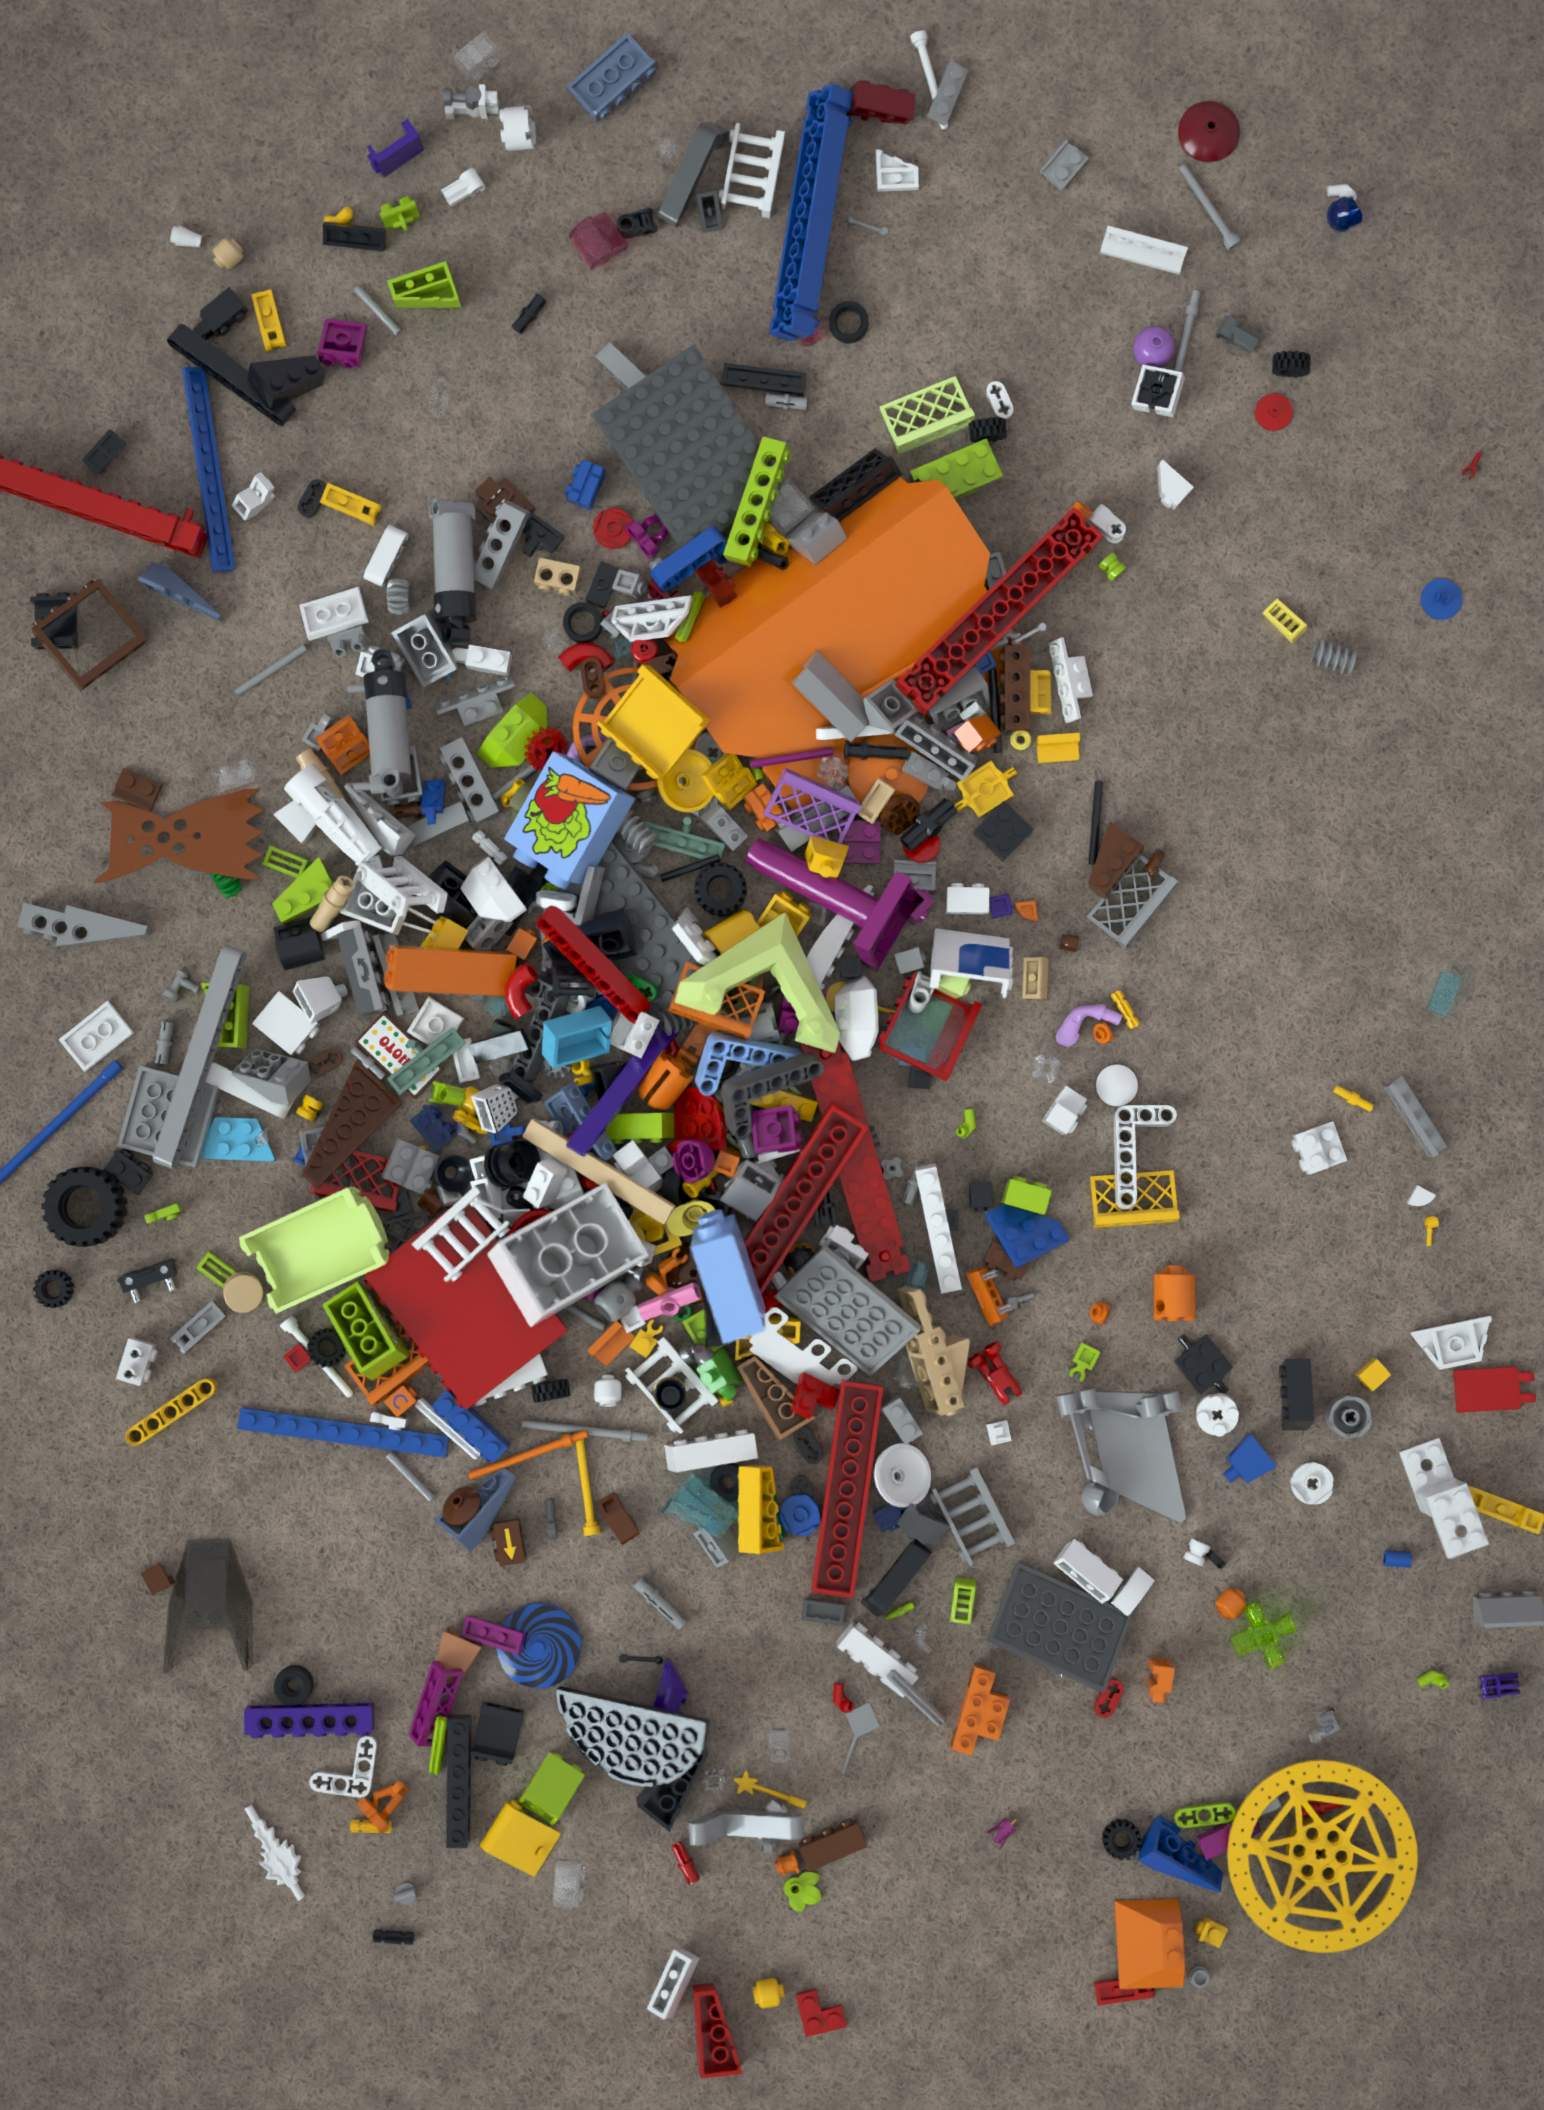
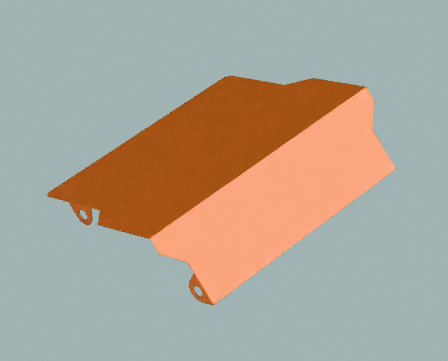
M902 477L897 478L839 522L847 539L816 565L790 546L788 547V552L784 555L789 561L785 570H780L760 559H756L752 562L751 567H745L705 597L686 642H678V639L675 638L677 631L669 637L661 638L666 646L670 647L669 650L671 649L673 654H678L670 680L684 697L711 720L706 729L723 753L761 759L833 748V756L762 767L765 777L769 778L768 781L772 782L771 785L774 789L781 778L784 767L827 787H831L839 782H844L848 785L847 767L850 757L844 759V743L847 739H816L817 727L833 725L791 683L803 671L802 665L815 651H818L861 695L863 691L919 659L988 592L984 585L990 552L948 488L938 479L907 483ZM1007 639L1008 645H1012L1011 639ZM1003 647L990 650L997 665L992 669H997L998 686L1001 685L999 679L1000 671H1003V663H1000L999 653L1000 650H1003ZM987 671L981 674V676L987 683L988 691L990 693L989 673ZM911 694L908 695L912 701L915 700ZM918 711L917 713L920 714L924 718V720L930 724L927 715H923L920 711ZM871 736L855 737L849 743H862ZM783 784L780 790L782 797L794 794L791 786ZM807 793L798 796L801 806L812 802L811 795ZM796 797L786 800L791 809L799 807Z

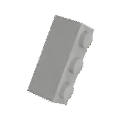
M971 668L942 698L937 695L939 700L926 715L930 724L938 726L943 733L964 721L959 714L974 702H977L983 710L990 708L988 685L977 668Z
M1522 1590L1521 1594H1513L1512 1591H1500V1595H1492V1592H1479V1596H1473L1474 1622L1484 1628L1544 1626L1543 1601L1541 1596L1534 1593L1533 1590Z

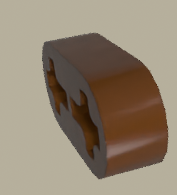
M329 1049L309 1060V1072L312 1068V1063L315 1065L323 1064L322 1067L318 1068L319 1073L310 1072V1077H321L339 1067L343 1062L341 1052L336 1049ZM330 1053L338 1055L336 1064L333 1062L325 1063L330 1058Z

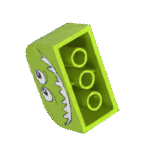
M355 1282L322 1304L360 1374L374 1380L409 1357L408 1350L384 1307L377 1300L374 1293L360 1282Z

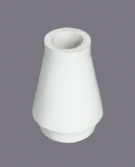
M180 225L179 227L173 226L171 243H175V246L200 248L202 235L196 234Z

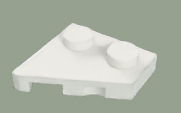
M876 150L877 192L919 190L917 166L911 163H904L902 159L895 156L894 158L882 153L883 151Z

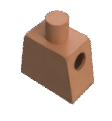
M446 1628L442 1635L437 1661H440L446 1669H461L463 1671L462 1676H464L483 1644L461 1637V1634ZM448 1676L446 1683L452 1682L454 1676Z

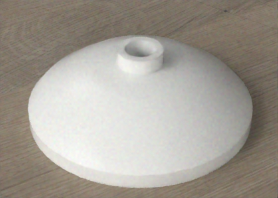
M901 1443L887 1447L879 1455L875 1465L874 1478L881 1496L888 1503L904 1508L908 1507L910 1503L918 1504L927 1495L931 1484V1471L927 1459L920 1450L912 1445Z

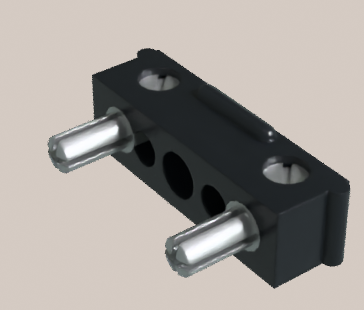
M172 1258L121 1275L117 1282L120 1283L123 1293L130 1291L134 1303L141 1301L137 1288L164 1279L168 1290L172 1292L176 1290L172 1278L177 1275L174 1264L176 1260Z

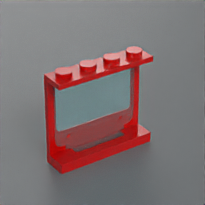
M914 972L911 978H906L902 989H905L903 996L899 994L894 1004L897 1007L896 1012H891L886 1021V1024L889 1025L887 1031L882 1030L877 1040L881 1042L878 1050L947 1082L982 1004L974 1001L973 1005L970 1006L934 989L925 1009L921 1013H913L908 1009L907 1001L918 974ZM914 998L917 1002L922 1003L920 999Z

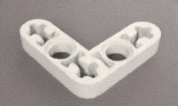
M369 1734L362 1736L358 1741L353 1775L317 1771L310 1778L311 1788L314 1791L359 1798L367 1796L372 1787L377 1752L376 1738ZM367 1739L370 1740V1744H373V1747H370L368 1750V1755H372V1758L360 1756V1753H365V1746L362 1743H365ZM360 1761H368L370 1769L362 1771L359 1768ZM322 1776L323 1781H329V1777H333L330 1784L331 1789L327 1788L328 1783H322L321 1787L317 1786L318 1783L314 1782V1779ZM339 1778L346 1781V1788L342 1790L336 1788L335 1781ZM350 1780H354L352 1785H359L360 1782H364V1786L367 1789L359 1792V1788L352 1787V1791H348L351 1785Z

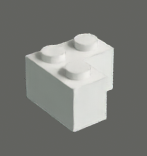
M1064 1086L1042 1122L1062 1135L1072 1133L1078 1125L1076 1121L1078 1118L1077 1114L1081 1116L1087 1107L1085 1104L1087 1099L1071 1088Z
M633 1140L613 1155L617 1161L614 1165L619 1171L654 1193L662 1188V1177Z

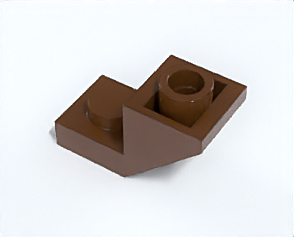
M615 1492L597 1503L605 1521L622 1545L640 1534L633 1518L625 1511L619 1496Z

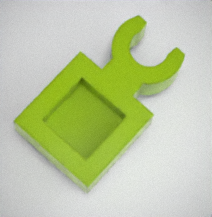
M176 1203L147 1214L144 1217L147 1224L163 1218L169 1221L178 1218V1213L182 1212L183 1208L181 1203Z
M1081 1342L1072 1359L1077 1365L1070 1369L1069 1376L1072 1377L1074 1372L1079 1371L1081 1376L1078 1381L1082 1382L1085 1379V1369L1087 1368L1092 1371L1100 1351Z

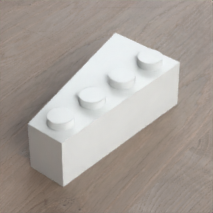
M852 1621L837 1639V1648L843 1652L847 1649V1653L857 1663L863 1662V1666L874 1676L879 1675L881 1677L880 1680L903 1698L905 1695L887 1679V1674L891 1670H896L913 1686L919 1678L916 1673L917 1669L909 1662L904 1664L900 1660L901 1656L892 1648L890 1651L883 1646L884 1642L878 1636L874 1635V1637H871L866 1633L868 1629L862 1623L858 1622L855 1624Z

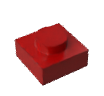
M301 1343L297 1344L283 1356L296 1373L311 1361L309 1354L307 1355V1350Z

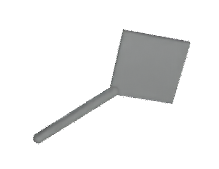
M870 1703L855 1708L850 1713H845L854 1733V1738L841 1774L846 1772L858 1737L880 1727Z

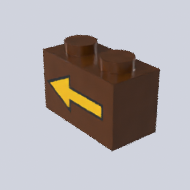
M520 1518L495 1522L493 1528H490L492 1541L496 1540L497 1549H494L496 1562L499 1561L500 1567L526 1562L527 1557Z

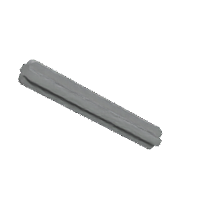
M891 1670L887 1674V1679L936 1726H941L945 1722L943 1715L896 1670Z

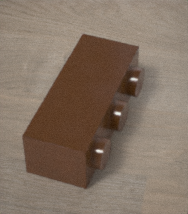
M846 1819L840 1823L841 1826L834 1829L832 1826L827 1827L821 1831L820 1835L815 1837L808 1835L801 1839L802 1842L799 1843V1850L809 1872L867 1848V1841L857 1819Z

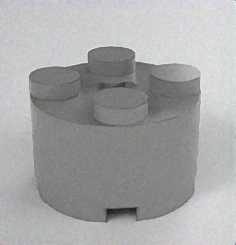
M1342 1394L1334 1397L1328 1403L1325 1410V1420L1328 1427L1334 1433L1344 1438H1356L1364 1435L1372 1423L1371 1410L1368 1404L1361 1398L1353 1395ZM1347 1412L1352 1417L1350 1420L1346 1419L1345 1414Z

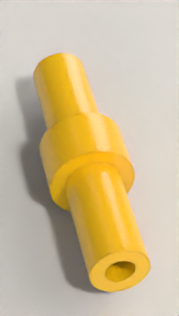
M1338 1085L1333 1090L1334 1093L1347 1099L1346 1102L1353 1106L1358 1105L1369 1112L1374 1107V1104L1362 1099L1354 1091L1349 1092Z

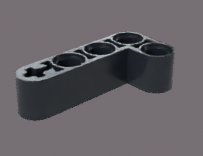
M914 1538L876 1587L872 1588L869 1591V1595L863 1598L860 1603L876 1617L883 1615L925 1563L932 1551Z

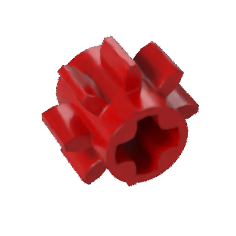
M775 1289L771 1293L768 1290L762 1293L766 1313L773 1307L782 1309V1303L774 1297L777 1292Z

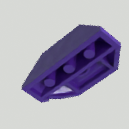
M666 1658L654 1707L683 1713L679 1709L681 1703L685 1704L688 1691H685V1683L670 1658Z

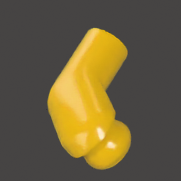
M344 207L337 216L325 215L324 222L348 224L353 218V210L350 207Z
M516 779L512 788L501 796V802L504 807H511L509 804L513 795L525 784L523 780Z

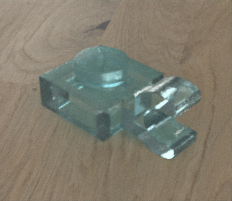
M474 995L473 997L486 1004L485 1012L500 1020H503L509 1009L505 998L501 996H491L490 998L487 995Z

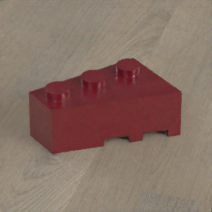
M861 80L857 81L848 90L853 93L851 99L852 106L846 112V116H861V121H867L868 117L881 119L880 122L908 124L914 118L916 94L909 93L906 89L896 90L891 89L888 85H873L869 81Z

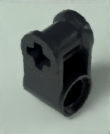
M646 208L621 215L617 220L618 235L621 238L629 239L657 232L658 229L654 225L652 217L653 210ZM623 224H630L631 228L625 230L621 226Z

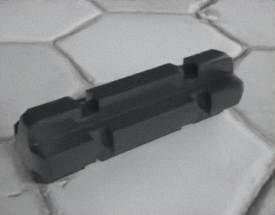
M374 1930L372 1940L374 1943L384 1941V1943L401 1944L404 1942L405 1945H412L415 1935L414 1932L403 1933V1931L386 1930V1932H383V1930Z

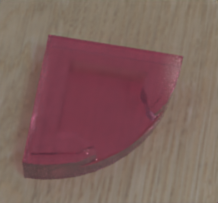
M815 327L812 336L801 339L800 346L809 347L817 343L824 336L825 329Z

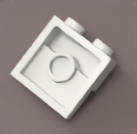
M1333 1121L1293 1135L1292 1146L1295 1152L1299 1151L1301 1157L1299 1165L1302 1172L1306 1171L1307 1175L1347 1161Z
M838 1225L835 1228L830 1226L818 1244L822 1246L821 1249L826 1245L840 1258H845L856 1271L868 1256V1253L861 1246L851 1243L854 1235L848 1229Z

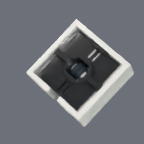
M1142 365L1131 403L1133 409L1149 413L1152 409L1158 415L1174 417L1185 380L1183 372Z

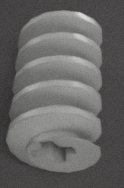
M1321 639L1314 645L1309 663L1311 664L1314 659H1317V666L1325 662L1324 668L1327 669L1332 664L1333 672L1340 667V674L1348 670L1349 676L1356 661V651L1352 650L1348 655V648L1345 647L1341 651V646L1336 645L1333 648L1332 642L1325 646V641Z
M630 810L622 821L617 833L621 834L623 839H627V843L633 845V849L638 851L639 855H644L652 848L657 834L648 835L651 828L647 827L643 830L645 822L642 821L637 824L640 817L635 816L632 818L634 811Z

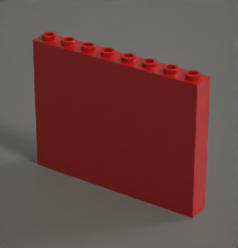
M469 1205L463 1210L465 1216L486 1239L493 1233L474 1206L471 1207ZM444 1212L391 1253L385 1265L365 1273L364 1277L366 1280L364 1283L371 1291L375 1290L379 1295L377 1300L384 1308L387 1306L392 1312L390 1317L393 1321L403 1326L405 1330L402 1332L409 1341L413 1340L417 1344L415 1349L422 1358L426 1356L430 1361L428 1366L435 1375L440 1374L443 1378V1381H441L448 1392L452 1390L456 1395L454 1398L460 1408L465 1407L467 1410L569 1330L556 1313L530 1327L487 1255L500 1241L497 1237L461 1270L463 1274L456 1281L450 1280L446 1282L444 1278L449 1273L427 1250L424 1251L422 1248L420 1251H417L412 1245L446 1213ZM453 1220L448 1224L452 1234L470 1253L480 1245L459 1221ZM437 1234L432 1239L434 1246L455 1268L464 1260L443 1235Z

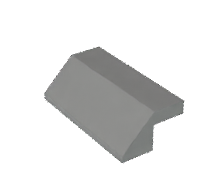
M815 651L802 665L803 671L791 683L848 741L852 742L868 723L863 698L818 651Z

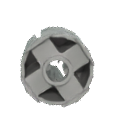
M771 1001L761 1003L750 1037L748 1038L749 1040L769 1043L780 1041ZM745 1010L738 1017L740 1022L749 1025L751 1016L748 1010ZM738 1046L734 1050H740L742 1046Z

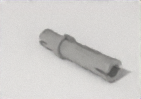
M642 1576L634 1583L632 1587L642 1594L646 1599L645 1601L648 1604L651 1603L677 1630L686 1623L687 1619L659 1594L660 1591L657 1588L654 1589Z

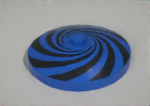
M531 1603L518 1608L505 1620L502 1626L526 1633L521 1654L517 1655L497 1648L502 1668L514 1681L530 1688H548L565 1680L575 1669L581 1654V1636L575 1621L563 1609L548 1603Z

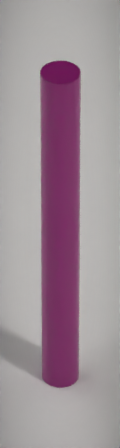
M833 748L750 760L751 768L833 756Z

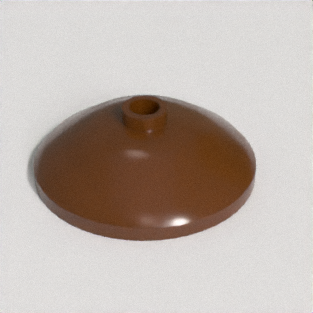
M685 1242L683 1245L678 1246L680 1251L676 1254V1257L682 1258L686 1253L688 1254V1259L666 1273L668 1288L678 1289L696 1282L700 1287L702 1299L690 1304L704 1303L703 1282L691 1250L692 1242ZM672 1251L669 1253L667 1258L672 1256ZM690 1270H697L698 1275L691 1277Z

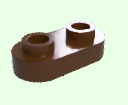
M587 658L580 666L583 689L589 698L597 699L605 693L603 668L598 659ZM594 668L595 671L590 673L589 671ZM594 687H598L597 691H592Z

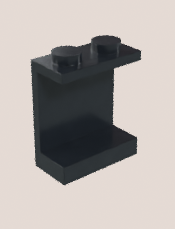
M60 592L57 593V596H49L48 593H38L37 596L30 597V601L35 605V621L40 617L46 618L50 615L49 611L56 605L62 606L65 604L70 593ZM77 605L42 630L57 649L78 648ZM36 637L31 638V646L34 649L46 650Z
M483 1701L474 1746L470 1755L475 1756V1759L480 1761H487V1759L495 1760L496 1764L502 1766L512 1764L525 1710Z

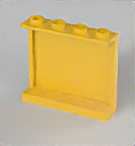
M642 665L637 671L640 674L604 722H598L597 725L602 728L601 732L606 737L613 738L617 742L616 746L620 750L627 751L632 756L633 762L639 766H644L647 769L646 773L651 778L665 779L711 720L651 666Z

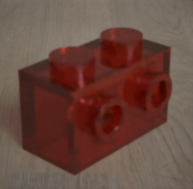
M712 559L695 570L705 589L720 608L737 597L733 590L736 585L730 576L728 577L723 567L718 568Z

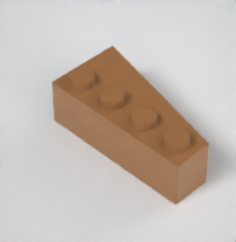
M751 1356L735 1366L776 1439L781 1440L815 1419L814 1416L807 1419L791 1411L794 1396L755 1356Z

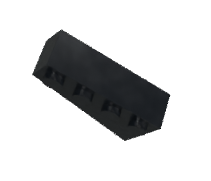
M705 1745L696 1763L682 1776L667 1784L663 1783L653 1787H645L636 1798L637 1807L668 1832L671 1831L673 1823L691 1790L692 1784L708 1756L707 1746Z

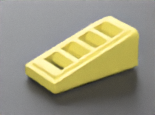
M1278 598L1262 612L1292 644L1307 631V624ZM1279 607L1281 610L1273 617L1271 614ZM1285 613L1287 616L1279 622L1278 619ZM1290 619L1293 621L1287 628L1284 627ZM1297 625L1298 628L1291 633L1290 631Z

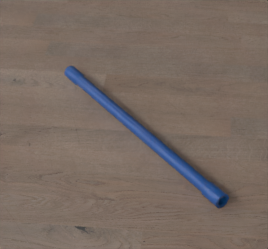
M115 1059L0 1170V1184L123 1069Z

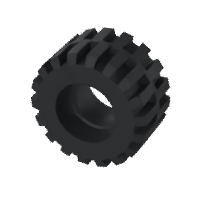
M725 862L709 864L704 870L700 871L699 876L695 880L694 891L697 902L704 911L709 912L711 915H731L734 911L739 910V907L744 903L747 895L746 880L741 871L733 865H728ZM724 877L732 883L733 893L728 900L716 901L711 898L708 887L712 880Z

